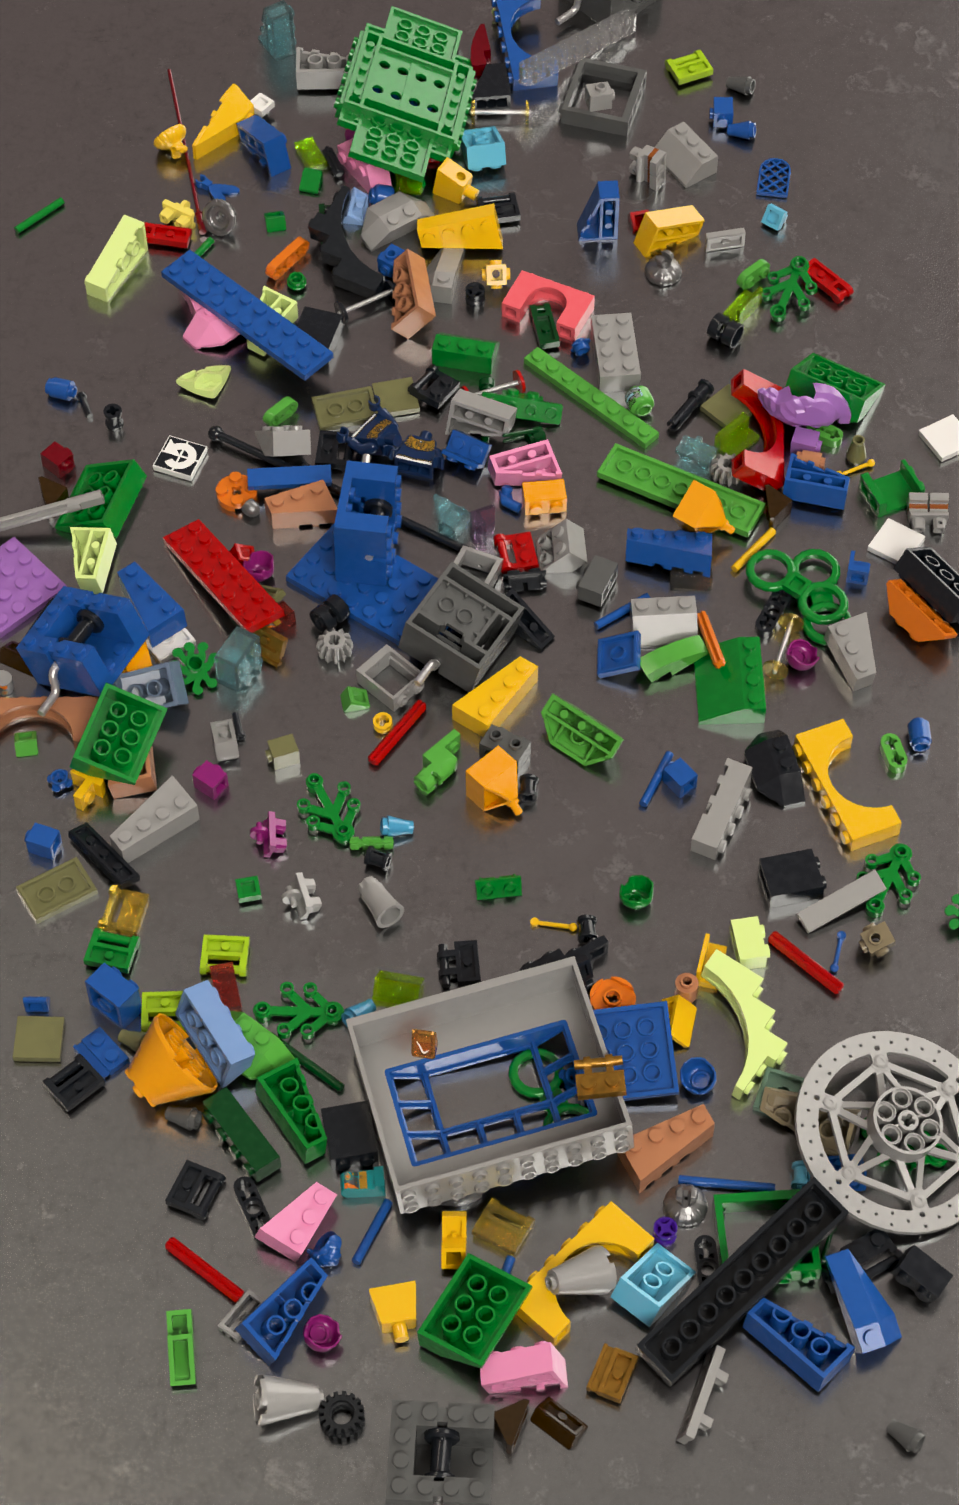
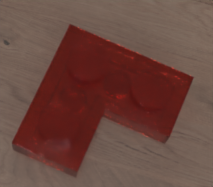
M233 962L210 966L213 987L217 989L222 1003L229 1010L242 1008Z

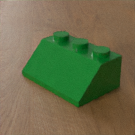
M438 333L435 336L432 347V364L492 375L500 342Z

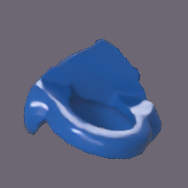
M333 1231L325 1233L317 1241L313 1250H306L309 1258L312 1257L320 1267H336L341 1258V1238Z

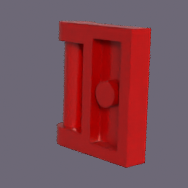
M531 532L511 535L497 534L493 537L499 556L503 558L502 574H507L511 570L527 572L529 569L539 568ZM506 545H511L515 563L509 561Z

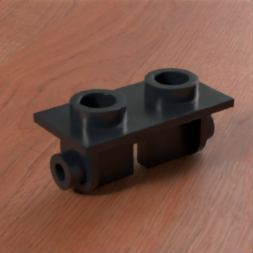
M532 568L528 572L521 573L519 570L508 571L507 574L503 575V581H507V583H504V591H509L513 588L516 592L524 591V583H527L528 591L543 590L544 587H547V580L542 579L546 575V570L541 571L540 568Z

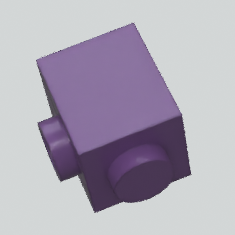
M796 427L789 455L791 453L797 454V451L803 450L820 452L823 442L819 440L820 432Z

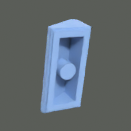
M353 187L350 191L351 201L346 209L343 223L363 226L369 205L368 194Z

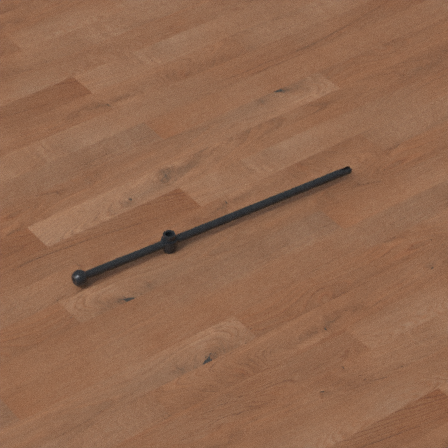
M212 426L208 431V437L212 441L217 442L221 440L277 467L294 466L275 456H264L262 450L225 434L220 426ZM302 462L301 465H298V466H311V465H310L309 463H307V462ZM333 483L332 486H327L329 491L340 496L342 487ZM402 516V525L457 551H460L463 545L467 546Z

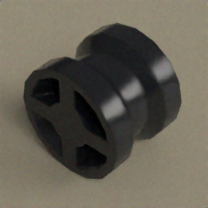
M479 282L469 283L465 288L466 304L474 308L482 306L485 303L484 285Z

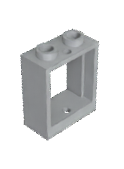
M463 545L453 563L460 567L464 564L489 573L484 582L493 587L500 575L503 558Z
M387 644L356 669L357 683L393 712L399 707L405 706L414 694L420 693L424 688V682L421 686L414 684L415 678L421 671ZM389 665L410 680L394 696L373 680L374 677Z

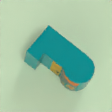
M376 1166L374 1170L347 1171L340 1174L341 1195L346 1198L386 1196L383 1166Z

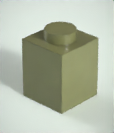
M293 734L267 741L268 750H265V756L268 763L272 762L274 770L300 763L299 749Z

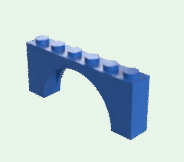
M491 0V6L495 7L494 20L495 23L498 22L499 24L497 26L498 38H502V42H500L501 52L505 53L504 63H506V69L508 68L509 70L507 73L509 84H512L513 91L558 86L559 74L556 60L538 58L526 53L516 44L511 34L513 25L520 17L541 8V0Z

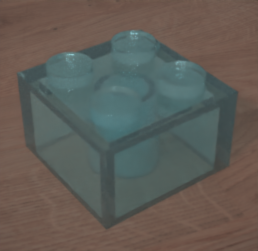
M236 626L214 657L218 683L237 692H240L244 686L250 683L255 670H259L263 663L261 657L262 647L260 646L258 635Z

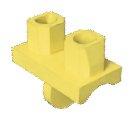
M165 199L162 202L163 210L159 214L162 223L169 224L173 220L176 227L190 228L192 230L196 227V223H194L195 213L193 209H190L189 201L183 200L180 204Z

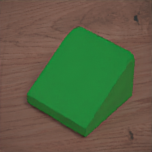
M305 167L302 172L299 191L318 194L323 182V172Z
M283 211L264 214L267 232L286 230Z

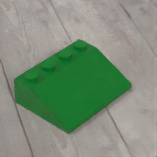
M812 353L791 369L785 387H790L792 395L797 397L808 396L814 399L816 391L813 383L832 386L848 402L851 410L850 422L858 423L865 417L886 384Z
M134 459L86 465L70 497L100 489L104 496L105 504L60 515L55 525L56 530L71 533L70 527L110 528L114 538L117 539L147 475Z
M737 637L720 642L719 646L726 662L725 666L720 667V669L715 668L709 654L694 662L699 725L765 722L766 700L760 637Z
M105 683L74 753L70 768L92 777L135 785L168 708Z
M468 1253L417 1331L419 1345L441 1357L482 1369L533 1286Z

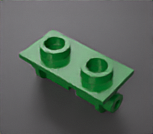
M514 873L513 875L499 876V878L479 877V880H475L477 900L522 896L521 876H516Z

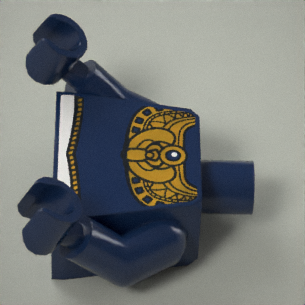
M374 395L376 404L368 400V406L371 411H377L378 414L374 413L351 437H349L348 428L344 426L340 427V433H336V439L339 443L347 442L350 448L362 456L363 454L381 455L383 445L397 447L402 442V437L398 431V423L386 408L381 407V400L377 395Z
M421 431L420 436L408 435L406 440L402 441L397 447L383 445L381 456H388L391 460L394 458L395 466H398V472L433 479L435 468L444 469L445 460L443 454L437 448V441L432 439V434L429 431Z

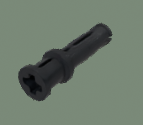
M700 379L698 386L688 393V399L667 422V426H670L669 428L672 431H678L696 407L702 405L705 402V398L714 392L713 385L708 380Z

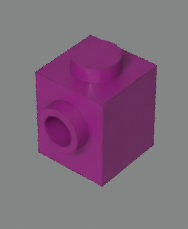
M208 760L196 767L192 774L194 787L213 800L229 786L227 773L219 765L212 764Z

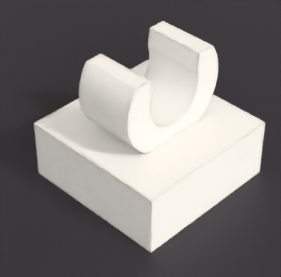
M259 93L250 100L254 105L255 115H258L260 118L268 114L275 107L274 101L262 93Z

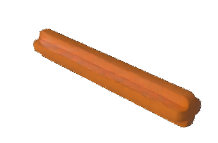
M705 611L697 613V623L715 668L720 669V667L725 666L726 662L709 617Z

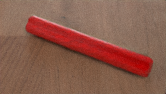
M420 699L416 700L368 756L370 764L377 766L426 710L425 702Z
M777 931L770 934L768 942L834 994H839L844 988L843 982Z
M171 1237L166 1242V1250L232 1301L237 1303L243 1296L244 1290L175 1237Z

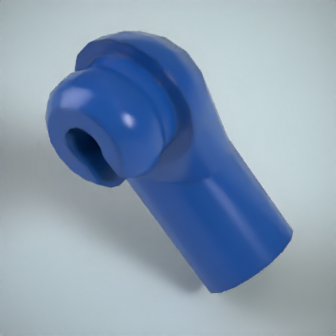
M503 485L499 491L500 503L504 507L518 513L521 510L522 503L513 499V489L510 485Z

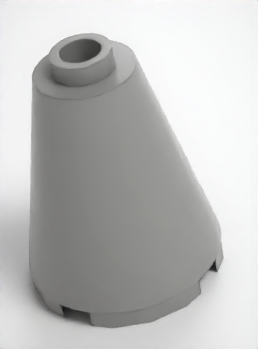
M600 1245L593 1246L549 1270L545 1277V1285L555 1295H607L612 1293L610 1290L616 1287V1267L614 1262H609L607 1256L610 1253L606 1248Z
M257 1374L255 1376L254 1386H258L256 1394H253L255 1421H258V1426L318 1411L319 1405L324 1401L323 1390H319L318 1385L265 1374Z

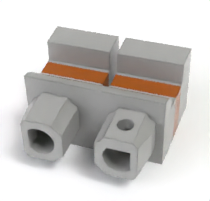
M646 145L643 149L634 146L629 153V158L634 160L630 164L629 172L636 175V182H649V188L656 191L666 180L667 152Z
M909 492L906 504L908 525L912 526V530L922 533L925 531V525H932L934 533H944L949 517V493H930L928 498V493Z

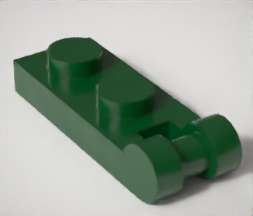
M545 302L539 306L535 304L529 305V313L532 318L539 348L560 347V340L550 303Z

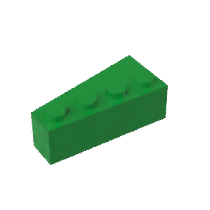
M298 1058L257 1077L255 1093L303 1162L306 1164L326 1154L327 1136L319 1115L316 1113L314 1101L306 1086V1080L301 1072Z

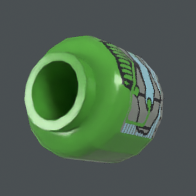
M633 386L625 395L628 409L634 415L645 416L653 409L654 399L647 387Z

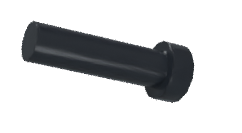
M83 391L77 393V400L81 402L86 417H93L86 399V393Z
M233 712L232 718L237 741H242L246 738V734L242 730L239 713Z

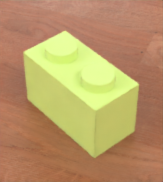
M758 916L731 920L729 933L736 961L748 969L766 967L767 958H770V949L768 944H764L765 928L763 924L760 925Z

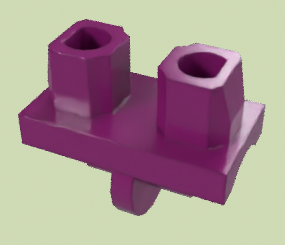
M268 811V818L266 820L257 822L256 827L250 829V837L256 840L257 844H263V857L270 858L273 852L284 853L287 847L286 838L276 837V834H284L286 820L275 818V812Z

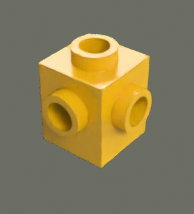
M490 260V264H485L486 269H482V281H486V285H490L491 289L502 288V285H507V280H510V268H506V264H502V260ZM494 270H498L500 273L497 278L492 276Z

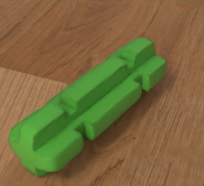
M370 836L362 837V839L351 837L350 849L359 850V848H363V850H367L371 845L377 850H381L382 847L384 849H393L394 839L392 836H384V838Z

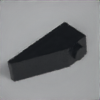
M512 588L504 595L525 607L515 633L540 651L555 635Z

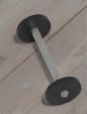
M389 279L383 282L384 292L347 308L340 301L334 303L335 312L343 315V323L345 325L349 322L347 313L385 296L392 303H395V299L392 298L395 288L393 283Z

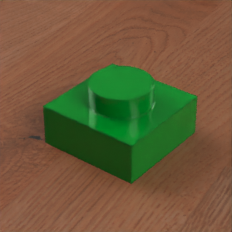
M258 875L235 879L239 903L262 899Z

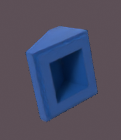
M23 997L25 1012H49L50 997Z

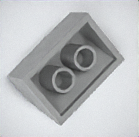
M685 122L668 129L654 147L667 152L666 169L685 188L717 173L718 155Z
M695 596L631 599V631L638 630L640 632L641 648H660L672 642L698 635Z

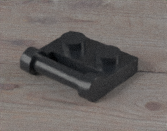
M515 192L496 197H476L477 207L494 203L499 223L521 220Z
M431 364L426 369V373L416 383H412L408 387V392L417 399L439 409L459 388L460 381L439 371L437 366ZM431 378L435 380L426 391L421 389Z
M320 430L315 465H331V469H340L345 472L347 460H352L353 449L346 442L343 460L337 459L340 446L336 439L337 432Z
M81 1054L73 1058L74 1061L50 1079L47 1077L41 1082L44 1088L53 1095L67 1112L105 1085L103 1077ZM79 1068L82 1069L61 1086H56Z
M186 1160L165 1202L169 1206L192 1214L199 1220H205L208 1215L207 1209L219 1187L223 1186L226 1177L217 1171ZM205 1179H209L211 1183L199 1206L193 1204Z
M874 1229L840 1248V1251L849 1249L862 1269L864 1265L887 1252L889 1253L890 1257L867 1270L863 1269L870 1280L896 1265L903 1255L887 1233L879 1229Z

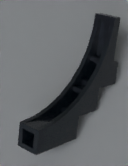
M343 185L340 191L335 193L332 204L327 206L324 214L317 212L316 216L309 221L310 238L323 242L320 247L322 262L334 266L332 270L334 285L365 298H370L383 292L385 278L384 275L370 269L352 252L344 237L343 221L346 209L351 201L350 188Z

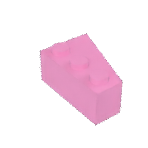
M353 138L337 145L339 162L344 165L368 194L370 188H373L376 184L392 186L388 170L348 157Z
M318 1182L314 1183L262 1226L254 1237L296 1263L337 1194Z

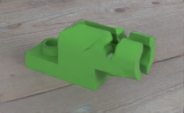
M455 729L423 754V768L413 777L416 787L426 796L436 789L435 784L441 785L443 781L457 770V758L453 754L459 750L461 743L460 733Z

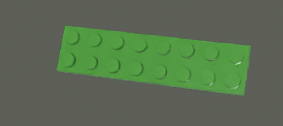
M617 443L614 444L597 471L598 478L677 509L693 480L716 491L721 500L726 519L730 525L735 527L734 533L747 538L766 508V503Z

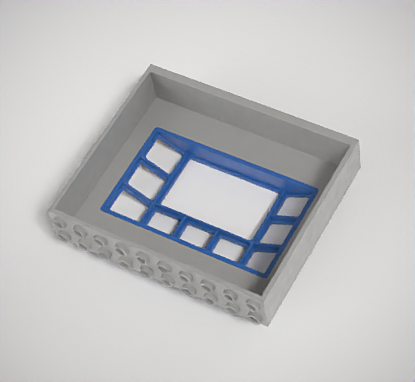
M575 956L346 1019L352 1048L400 1214L414 1213L423 1207L438 1206L444 1201L459 1200L469 1194L476 1192L484 1193L490 1188L497 1186L505 1187L515 1181L522 1179L530 1180L543 1173H555L564 1167L579 1166L589 1160H600L607 1155L625 1153L634 1148L632 1122L623 1096L586 1100L589 1109L588 1114L561 1121L557 1106L577 1095V1087L575 1085L554 1097L547 1078L548 1075L573 1061L574 1064V1060H581L586 1056L600 1058L608 1054ZM563 1032L569 1054L544 1067L537 1047ZM417 1042L420 1044L424 1052L428 1051L426 1054H423L421 1052ZM527 1049L531 1050L546 1096L545 1101L446 1129L443 1128L429 1077ZM606 1067L592 1068V1073L606 1071ZM584 1069L576 1070V1073L585 1074ZM393 1079H420L423 1083L427 1100H399ZM402 1109L431 1110L436 1130L409 1131ZM545 1109L550 1110L554 1123L524 1131L521 1116ZM510 1119L514 1121L517 1134L487 1141L484 1131L485 1126ZM471 1130L477 1131L481 1144L453 1152L450 1151L447 1137ZM437 1139L440 1141L444 1154L417 1161L411 1140Z

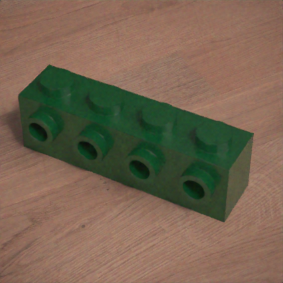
M227 1087L203 1101L204 1111L202 1115L209 1125L212 1123L215 1126L218 1138L222 1142L226 1141L228 1143L231 1155L234 1159H240L243 1163L242 1168L248 1177L253 1176L258 1183L281 1168L280 1156Z

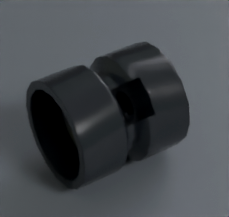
M718 312L710 321L707 336L717 341L721 339L722 344L734 348L741 340L745 326L735 320L730 321V317Z
M332 594L323 601V605H318L309 615L314 626L324 633L325 630L332 631L333 627L337 626V623H342L350 616V610L341 597Z

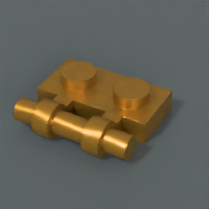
M605 1054V1057L600 1058L586 1056L581 1060H574V1069H584L585 1074L575 1075L578 1101L627 1095L624 1069L614 1070L613 1067L623 1065L622 1055L612 1056V1054ZM606 1067V1071L592 1073V1068Z

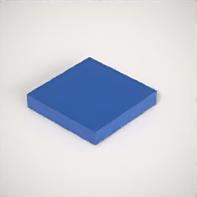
M638 630L598 639L597 675L599 678L640 670L641 634Z

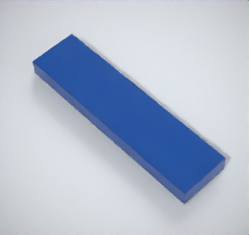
M331 465L247 469L248 490L297 488L319 480H324L326 486H332Z

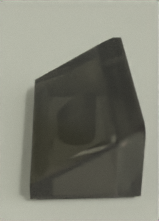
M677 567L669 570L670 590L712 591V569L710 577H704L703 572L693 571V574L684 573V569Z

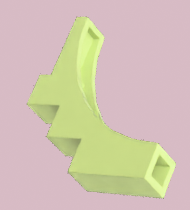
M716 949L704 965L701 976L715 986L728 1000L737 1015L743 1031L745 1044L744 1066L732 1093L733 1097L740 1100L744 1093L749 1095L755 1085L753 1080L756 1076L761 1077L767 1066L774 1068L776 1063L782 1064L788 1054L785 1052L788 1043L769 1032L775 1023L773 1016L776 1010L758 1000L763 992L761 985L764 978Z

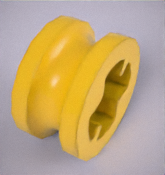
M380 712L374 716L373 726L375 731L382 734L390 732L393 727L390 714ZM382 720H386L384 726H380Z

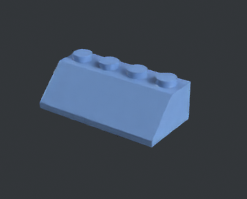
M208 980L184 989L175 1014L218 1083L224 1088L251 1066L255 1056L254 1047L250 1042H247L240 1025L235 1023L229 1008L222 1003L217 989L212 987Z

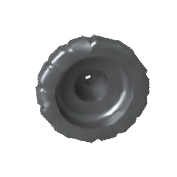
M213 199L204 206L202 220L208 231L217 236H224L234 229L237 213L229 202L223 199Z
M669 250L661 251L662 255H656L645 266V275L648 280L659 286L673 285L682 275V268L678 261L674 259L673 253Z
M679 1184L670 1188L663 1200V1210L665 1216L672 1218L677 1223V1226L692 1227L704 1219L708 1210V1203L705 1194L698 1187L691 1184Z

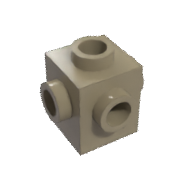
M885 921L878 925L871 923L862 929L863 932L860 933L861 940L858 941L864 954L868 952L870 957L876 955L877 958L889 953V948L896 945V941ZM875 938L879 939L878 942H873L872 940Z

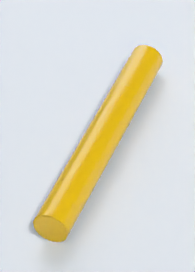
M770 527L731 566V569L737 573L748 562L749 558L776 534V530Z

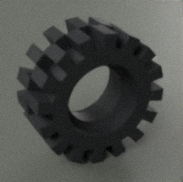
M338 1391L333 1392L334 1396L328 1395L326 1402L322 1401L321 1408H319L321 1429L323 1432L325 1431L327 1437L333 1436L335 1441L338 1438L346 1441V1437H350L351 1440L354 1438V1434L359 1435L361 1428L364 1427L363 1404L361 1405V1400L358 1397L355 1399V1394L353 1393L347 1395V1391H342V1395H338ZM339 1408L348 1409L352 1414L350 1421L346 1424L334 1422L332 1415L335 1410Z

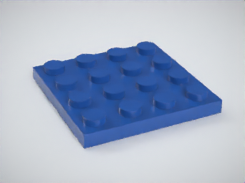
M667 1001L593 1010L608 1054H612V1056L622 1055L623 1065L613 1067L614 1070L624 1069L627 1094L623 1096L624 1101L679 1094Z

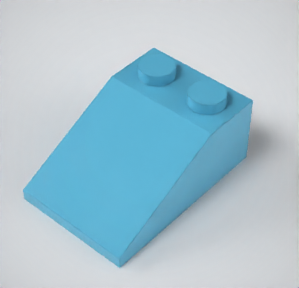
M495 126L464 130L462 139L459 140L462 141L461 149L468 170L480 171L486 167L497 169L501 168V165H506L505 142Z
M657 1243L620 1277L610 1298L650 1327L662 1316L691 1281L696 1271Z

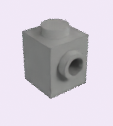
M608 81L585 85V102L590 112L612 109V100H615L614 89L610 88Z

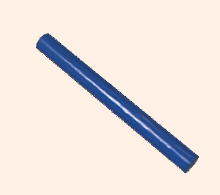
M679 1175L678 1185L691 1184L699 1187L755 1192L775 1191L774 1183Z

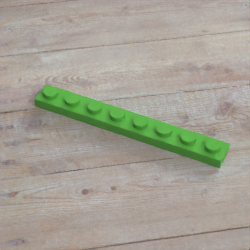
M539 347L524 357V364L644 449L659 438L657 430Z

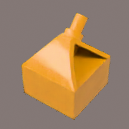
M693 480L672 516L677 525L688 532L704 531L712 533L716 530H724L728 534H733L735 527L730 525L726 519L721 500L716 491Z
M499 745L466 770V796L483 811L507 805L508 808L512 809L515 816L520 815L523 810L518 804L517 761Z

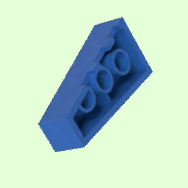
M627 528L625 561L653 566L656 563L660 564L663 569L672 570L673 567L684 569V573L693 574V571L703 572L704 577H710L712 533L704 531L685 532L683 530L665 531L663 529Z
M135 561L117 572L125 597L130 599L150 634L148 639L152 648L187 627L184 609Z
M312 1257L304 1262L235 1328L268 1366L276 1361L280 1351L289 1340L296 1325L305 1314L304 1312L328 1276Z
M764 1297L747 1313L743 1328L817 1392L850 1361L855 1349L849 1343L845 1345L836 1340V1336L829 1332L825 1334L812 1327V1323L795 1318L790 1311Z

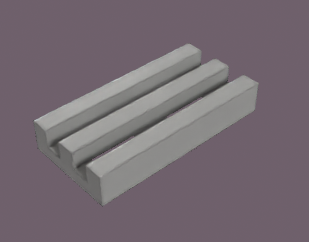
M737 228L706 233V244L704 246L706 252L744 246L745 229Z
M248 1289L217 1325L218 1330L224 1331L228 1337L231 1336L238 1343L242 1337L238 1332H234L235 1328L264 1299ZM252 1298L251 1303L243 1310L230 1328L227 1327L246 1302Z

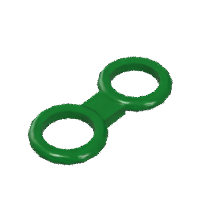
M775 549L758 551L749 558L746 564V576L754 587L765 592L781 590L798 599V608L801 615L810 622L818 625L837 623L848 611L849 600L839 586L830 582L812 583V581L796 572L793 560L784 552ZM776 559L785 565L787 574L780 581L766 582L756 575L754 568L761 560ZM825 591L833 594L838 599L840 606L833 614L818 615L808 608L806 601L811 594Z
M808 549L794 557L793 562L796 566V572L799 574L801 563L814 558L825 561L832 570L831 576L823 582H830L836 585L840 578V565L837 559L829 552L821 549ZM819 591L809 596L811 602L809 609L816 614L823 611L834 613L840 606L834 603L833 596L829 592ZM849 611L846 612L842 620L851 618ZM803 616L802 627L806 635L813 642L827 645L824 635L814 630L811 622Z
M538 1048L541 1059L550 1064L559 1059L554 1053ZM527 1049L514 1057L509 1065L508 1077L512 1087L519 1094L528 1098H537L539 1102L546 1100L543 1087H529L518 1076V1070L521 1065L527 1060L533 1059L531 1050ZM563 1067L555 1071V1076L549 1083L554 1097L562 1093L559 1087L563 1080L559 1078L558 1073L560 1070H564ZM568 1101L557 1106L560 1116L566 1114L581 1116L589 1113L588 1108L580 1104L569 1103ZM545 1109L544 1111L547 1116L543 1121V1126L554 1123L550 1110Z

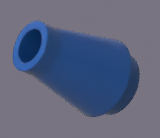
M750 120L728 124L727 134L728 136L750 140L756 136V123Z

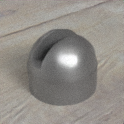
M249 499L242 506V512L249 517H255L260 512L259 504L254 499Z

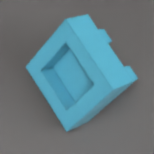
M772 203L768 204L761 222L777 231L781 230L788 217L787 211Z

